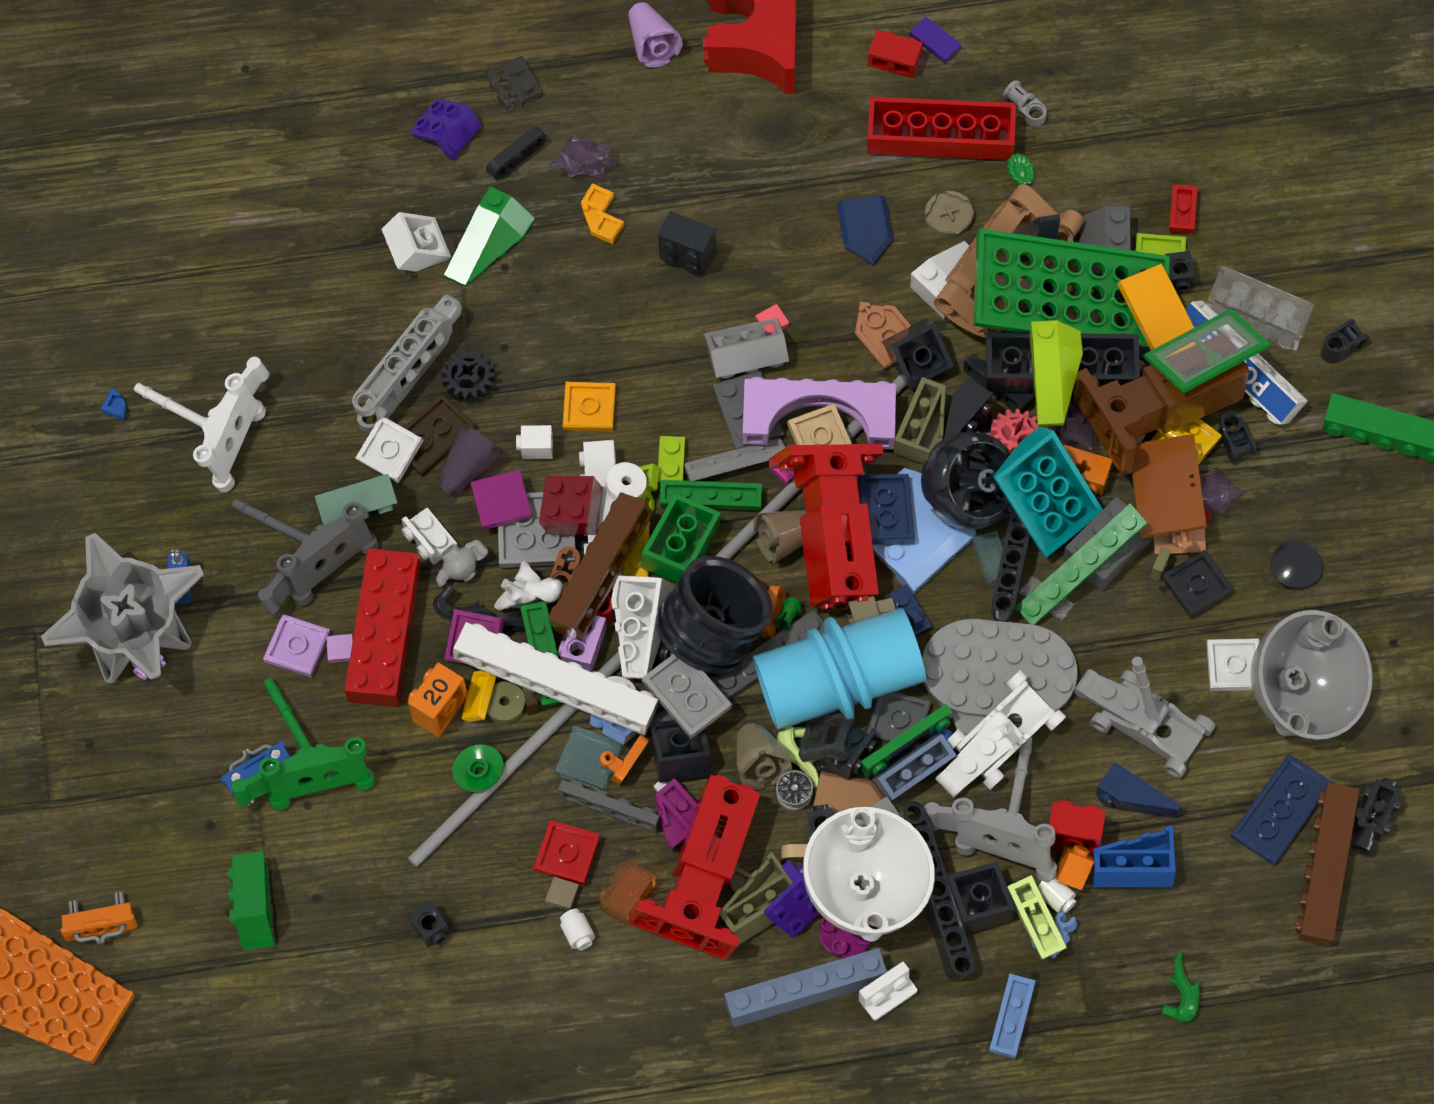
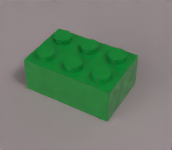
M674 494L642 551L641 568L677 583L682 573L693 560L705 556L720 528L721 513L683 496Z

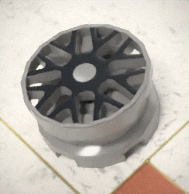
M795 770L784 773L777 781L776 796L782 808L787 811L798 812L809 806L813 797V785L811 779L805 773Z

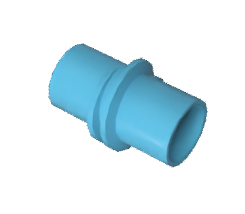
M902 607L840 627L835 619L828 617L823 622V633L820 634L817 629L812 628L807 630L806 639L753 656L761 690L777 730L838 710L849 721L854 719V705L860 703L866 710L871 708L872 699L926 682V673L913 629Z

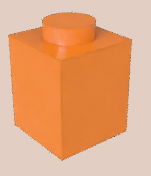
M1066 844L1057 863L1056 880L1082 890L1094 864V860L1089 853L1090 851L1080 845L1072 847Z

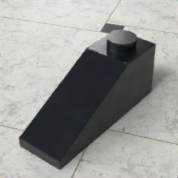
M967 356L964 359L963 371L978 384L986 388L985 361ZM990 391L994 397L1014 413L1016 409H1019L1020 414H1022L1035 401V392Z

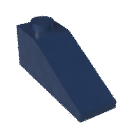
M1116 762L1103 777L1096 790V796H1098V800L1108 807L1113 806L1117 810L1176 819L1181 808L1180 804Z

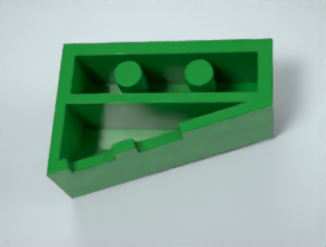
M264 851L232 855V866L228 867L229 881L233 882V887L229 888L230 903H234V908L229 909L231 925L236 924L243 950L274 946V937L270 928L272 914L269 913L270 889Z

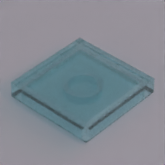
M574 725L555 769V774L604 791L612 771L608 767L601 766L599 758L605 751L612 752L614 757L618 758L623 745L609 737Z

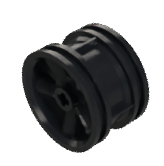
M703 556L693 560L687 566L675 588L660 605L656 613V628L665 646L685 664L703 672L726 673L735 669L750 650L752 643L767 627L772 619L773 604L765 586L747 568L727 558Z

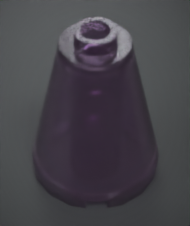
M464 423L461 424L437 479L441 483L439 488L450 496L453 492L459 494L503 454L500 448L495 451L492 447L494 443L470 427L468 431L465 430L466 424Z

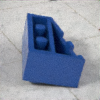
M1173 825L1153 834L1149 832L1141 834V837L1126 841L1124 839L1094 848V864L1092 866L1093 887H1173L1176 873Z

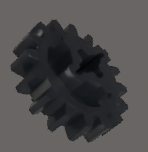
M470 349L468 354H464L463 350H460L459 357L452 354V362H444L445 369L441 370L443 387H446L448 395L454 393L455 400L462 396L464 397V402L467 403L469 397H473V400L476 402L478 401V395L487 396L486 389L493 390L492 382H496L495 367L490 365L489 357L483 359L481 351L474 355L473 349ZM456 370L457 373L454 375V379L452 380L453 373ZM485 372V377L481 382L480 378L483 377V373Z

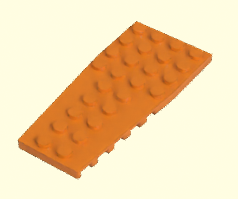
M0 908V1026L94 1064L134 999L133 992L128 991L117 984L112 978L106 977L90 964L81 961L68 950L59 947L51 939L34 931L32 927Z

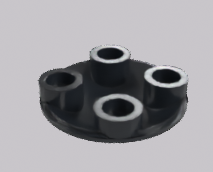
M1301 541L1286 542L1280 545L1271 557L1270 565L1274 577L1288 590L1308 587L1320 577L1322 571L1321 557L1307 543Z

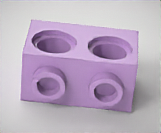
M600 616L594 618L590 625L591 631L585 634L582 641L567 636L566 641L561 642L558 656H561L562 661L567 663L574 662L579 664L584 670L593 671L607 630L606 618ZM575 650L584 651V653L580 656H574L571 654Z

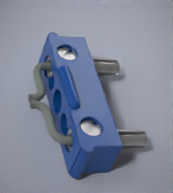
M279 742L274 746L265 744L254 751H251L249 748L242 751L243 757L232 763L229 767L230 772L221 777L222 784L227 786L232 796H234L231 789L232 782L236 779L244 780L258 773L259 764L263 759L272 757L280 762L290 758L286 751L285 743ZM268 748L266 751L260 753L254 758L248 760L247 762L233 769L236 765L240 764L247 758V753L250 755H254L262 751L263 749Z

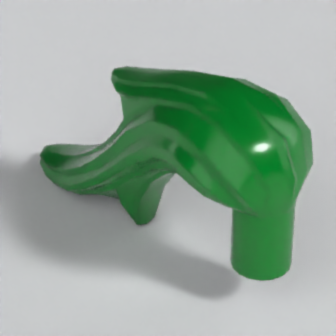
M1179 952L1174 962V977L1168 980L1178 988L1181 994V1004L1178 1008L1165 1005L1162 1014L1180 1022H1187L1195 1017L1198 1010L1200 981L1193 985L1187 979L1183 969V953Z

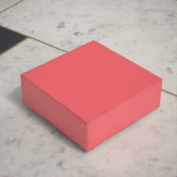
M777 304L755 315L757 322L777 318L782 330L790 326L789 321ZM773 324L763 326L768 335L775 331Z

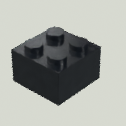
M670 211L658 233L660 259L669 265L683 267L689 273H698L704 276L716 254L715 228Z
M998 862L947 875L965 934L1012 922L1015 907Z

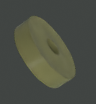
M511 682L494 684L486 712L488 717L500 724H509L517 721L523 715L526 707L524 693L521 688ZM503 700L509 701V704L506 706H502L500 703Z

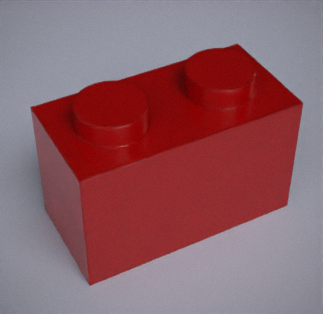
M876 30L868 52V66L914 78L922 56L923 42H919L911 37H901L889 31Z

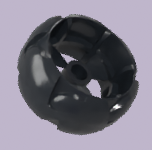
M974 431L954 433L938 442L929 452V460L924 463L921 472L922 493L925 500L933 507L932 513L944 523L960 529L985 528L1006 515L1004 511L1011 504L993 476L1010 456V450L995 437ZM968 450L979 451L986 460V468L989 469H970ZM956 465L962 471L959 478L961 487L951 493L949 474L951 466ZM970 492H989L984 497V503L978 510L968 511Z

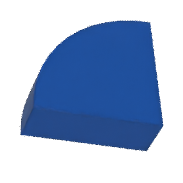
M111 388L101 407V411L125 421L127 406L121 394Z

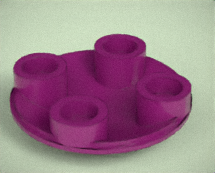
M824 917L821 920L819 928L820 941L823 947L832 955L846 958L863 953L869 947L871 941L836 927Z

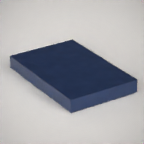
M874 474L857 477L860 504H867L872 545L914 544L915 535L909 475Z

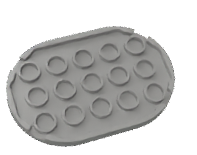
M981 619L959 620L937 631L927 643L922 657L926 673V682L923 683L928 693L939 702L941 707L947 704L951 711L968 716L986 717L1013 692L1006 683L1020 670L1028 677L1025 680L1028 685L1055 712L1063 706L1065 707L1069 702L1077 681L1076 660L1066 642L1054 632L1031 624ZM1017 714L1008 716L1010 721L1022 722L1021 717Z

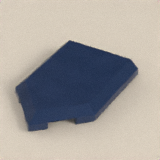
M878 195L840 201L837 203V210L844 248L858 254L873 266L885 248H888L893 242L885 197Z

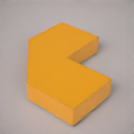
M592 183L581 201L585 219L592 236L613 245L624 227V221L605 213L614 198V193Z

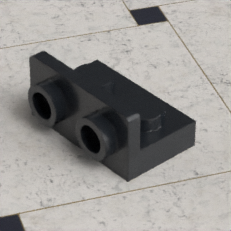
M848 723L823 758L821 766L849 780L853 773L858 774L860 772L861 761L866 754L871 755L874 752L878 743L875 741L877 731L872 728L869 734Z

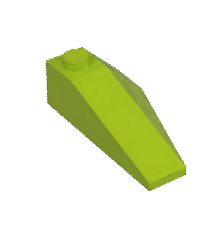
M1057 320L1031 322L1030 346L1038 427L1061 426L1065 422L1082 359L1081 332Z

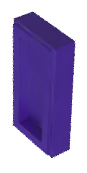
M926 16L909 32L911 38L923 42L922 46L943 63H946L961 49V44Z

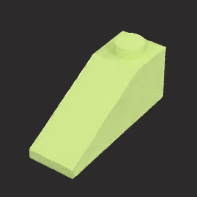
M1032 875L1007 886L1014 907L1042 960L1066 949L1067 947Z

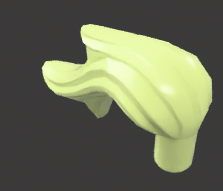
M790 726L780 729L777 740L787 749L790 763L793 762L799 766L811 779L814 787L817 788L819 777L812 764L816 759L804 754L797 747L794 737L806 738L807 728Z

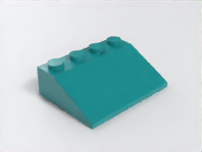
M1038 427L1023 439L993 476L1037 547L1046 558L1089 524L1103 510L1055 432L1047 428Z

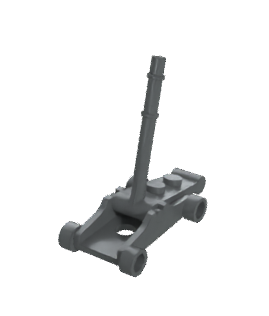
M235 499L232 502V507L243 515H248L262 522L263 525H268L302 543L293 555L284 554L277 560L279 572L267 587L262 588L258 592V597L268 614L278 612L281 602L290 593L297 605L305 606L309 604L314 597L311 590L314 586L357 552L361 551L367 554L368 549L377 550L379 546L375 534L368 530L364 521L365 512L358 502L348 503L343 508L344 516L332 523L318 525L315 528L316 531H312L310 535L272 517L269 513L251 506L248 502L245 503L239 499Z

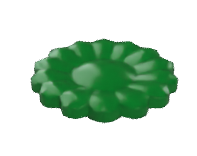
M1019 153L1011 155L1007 161V169L1012 180L1016 181L1018 185L1031 184V181L1034 180L1035 171L1030 159Z

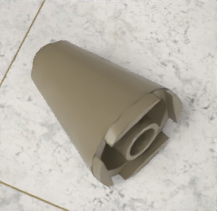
M806 509L761 513L755 516L753 529L754 531L758 530L760 538L756 539L761 554L768 562L772 560V563L778 562L803 546L800 517L806 514Z

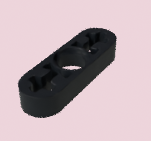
M537 126L531 128L488 163L486 171L495 180L501 179L537 151L545 143L547 135Z

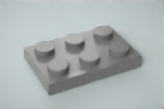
M674 654L642 677V682L691 739L732 708L729 700L703 671L685 664Z

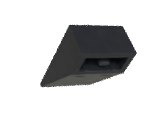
M967 377L953 393L944 438L958 432H977L980 427H986L992 418L990 414L993 407V393L970 377Z

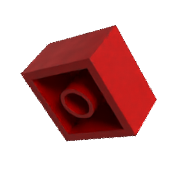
M1065 800L1053 802L1049 825L1055 830V842L1050 846V850L1063 852L1066 844L1072 847L1080 845L1087 848L1093 857L1094 848L1100 847L1106 811L1100 810L1099 807L1094 805L1076 806L1072 802Z

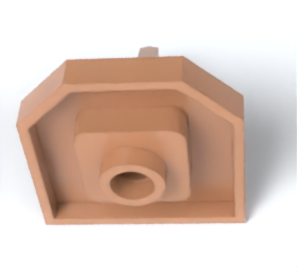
M1205 528L1153 536L1154 554H1159L1161 547L1169 549L1170 554L1206 551Z

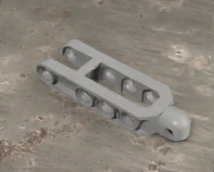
M446 294L434 308L422 309L355 392L352 403L355 412L358 414L357 422L362 431L370 433L380 415L388 419L445 348L453 331L452 325L459 318L462 311V304L459 300ZM427 323L424 331L420 332L418 330L419 326ZM432 341L436 343L433 349L426 350ZM407 342H414L408 351L403 348ZM398 360L399 362L396 363L393 370L388 367L390 362ZM417 360L421 361L419 367L412 368ZM405 378L406 383L401 386L400 381ZM362 398H368L363 407L358 405ZM375 415L377 417L376 421L372 424L363 422L365 416Z

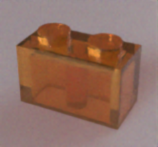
M629 859L624 866H618L613 875V883L610 887L606 886L599 896L601 911L626 926L629 925L627 921L639 899H646L656 884L655 874Z

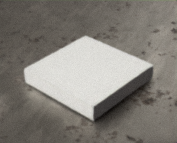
M380 415L355 459L383 475L389 474L390 479L399 483L424 440Z
M1259 639L1207 640L1210 691L1252 690L1250 677L1251 663L1254 652L1259 644Z

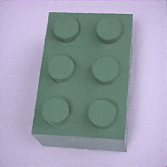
M389 474L315 496L323 525L332 523L344 516L343 508L350 502L361 504L365 512L364 519L369 518L368 512L377 510L378 514L394 510L392 505L397 504Z

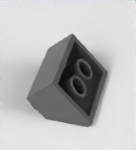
M1104 206L1082 216L1084 224L1079 230V243L1130 250V207ZM1091 266L1094 275L1102 276V271L1098 266ZM1115 269V274L1119 279L1123 280L1126 278L1124 271Z

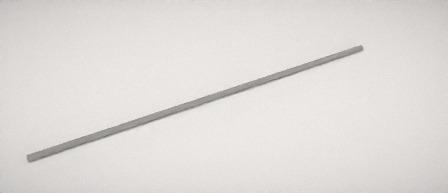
M900 375L891 383L896 384V395L907 386ZM855 419L845 428L850 441L863 429ZM795 478L757 515L779 512L802 489L796 488ZM754 518L716 556L731 559L758 532V530L754 531L753 529ZM619 651L598 671L605 675L606 678L611 677L621 667ZM564 704L504 763L503 774L499 781L485 791L474 792L408 857V860L415 867H418L577 708Z

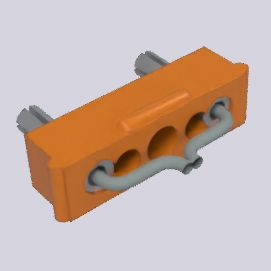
M116 892L114 894L115 905L79 912L78 902L73 900L72 903L70 901L68 903L69 914L61 915L63 928L60 931L64 940L67 942L96 940L97 944L104 943L106 937L136 929L138 924L130 902H124L123 892H119V895Z

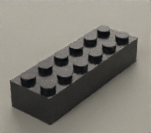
M987 333L985 345L986 389L988 391L1035 392L1030 333ZM1081 333L1083 354L1078 371L1087 368L1090 375L1097 378L1100 387L1115 380L1122 386L1140 378L1139 334Z

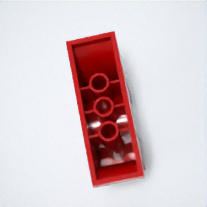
M706 0V2H710L712 12L725 15L736 13L749 18L739 24L721 23L708 26V36H703L704 63H708L709 72L755 75L774 83L785 94H795L797 0Z

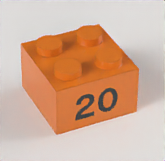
M438 662L434 668H430L423 678L424 682L419 689L415 688L408 698V706L413 722L439 738L466 701L468 694L464 678Z

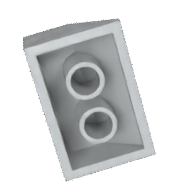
M777 318L704 334L716 378H731L736 373H753L758 371L759 368L767 366L774 368L789 362L784 333ZM773 324L775 331L768 335L763 326Z

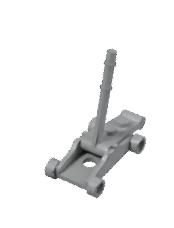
M1140 657L1132 659L1133 672L1125 670L1119 678L1121 684L1088 669L1074 688V693L1080 698L1087 699L1104 709L1101 713H1095L1090 724L1104 734L1108 733L1112 726L1167 759L1168 761L1163 767L1164 770L1172 777L1181 779L1187 770L1185 763L1204 735H1211L1216 727L1214 722L1203 715H1198L1195 721H1193L1174 704H1169L1161 696L1152 694L1150 681L1146 675V666ZM1167 726L1171 730V735L1168 738H1161L1156 733L1157 728Z
M1030 737L1019 747L1020 753L1017 768L1014 772L1015 779L1008 811L1004 808L992 811L974 808L972 801L967 798L955 800L952 807H943L935 802H930L924 808L926 809L932 831L943 829L958 832L955 845L956 851L959 854L967 856L973 854L976 849L1034 867L1036 868L1037 878L1041 881L1049 882L1057 877V865L1050 856V846L1055 842V830L1049 824H1040L1035 827L1027 823L1022 814H1019L1025 777L1028 774L1029 756L1032 752L1031 745L1033 739Z

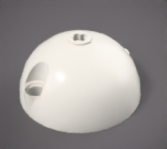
M855 807L829 817L813 833L805 851L803 879L811 902L827 921L844 931L860 935L867 941H876L882 935L907 925L923 910L933 890L934 864L927 843L909 822L887 810L874 807ZM859 819L864 821L866 823V827L858 826L855 820ZM868 925L875 926L879 929H872Z

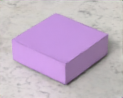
M352 634L327 636L329 663L349 662L353 642Z

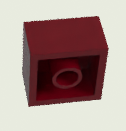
M545 476L539 524L548 535H596L603 487L594 476Z

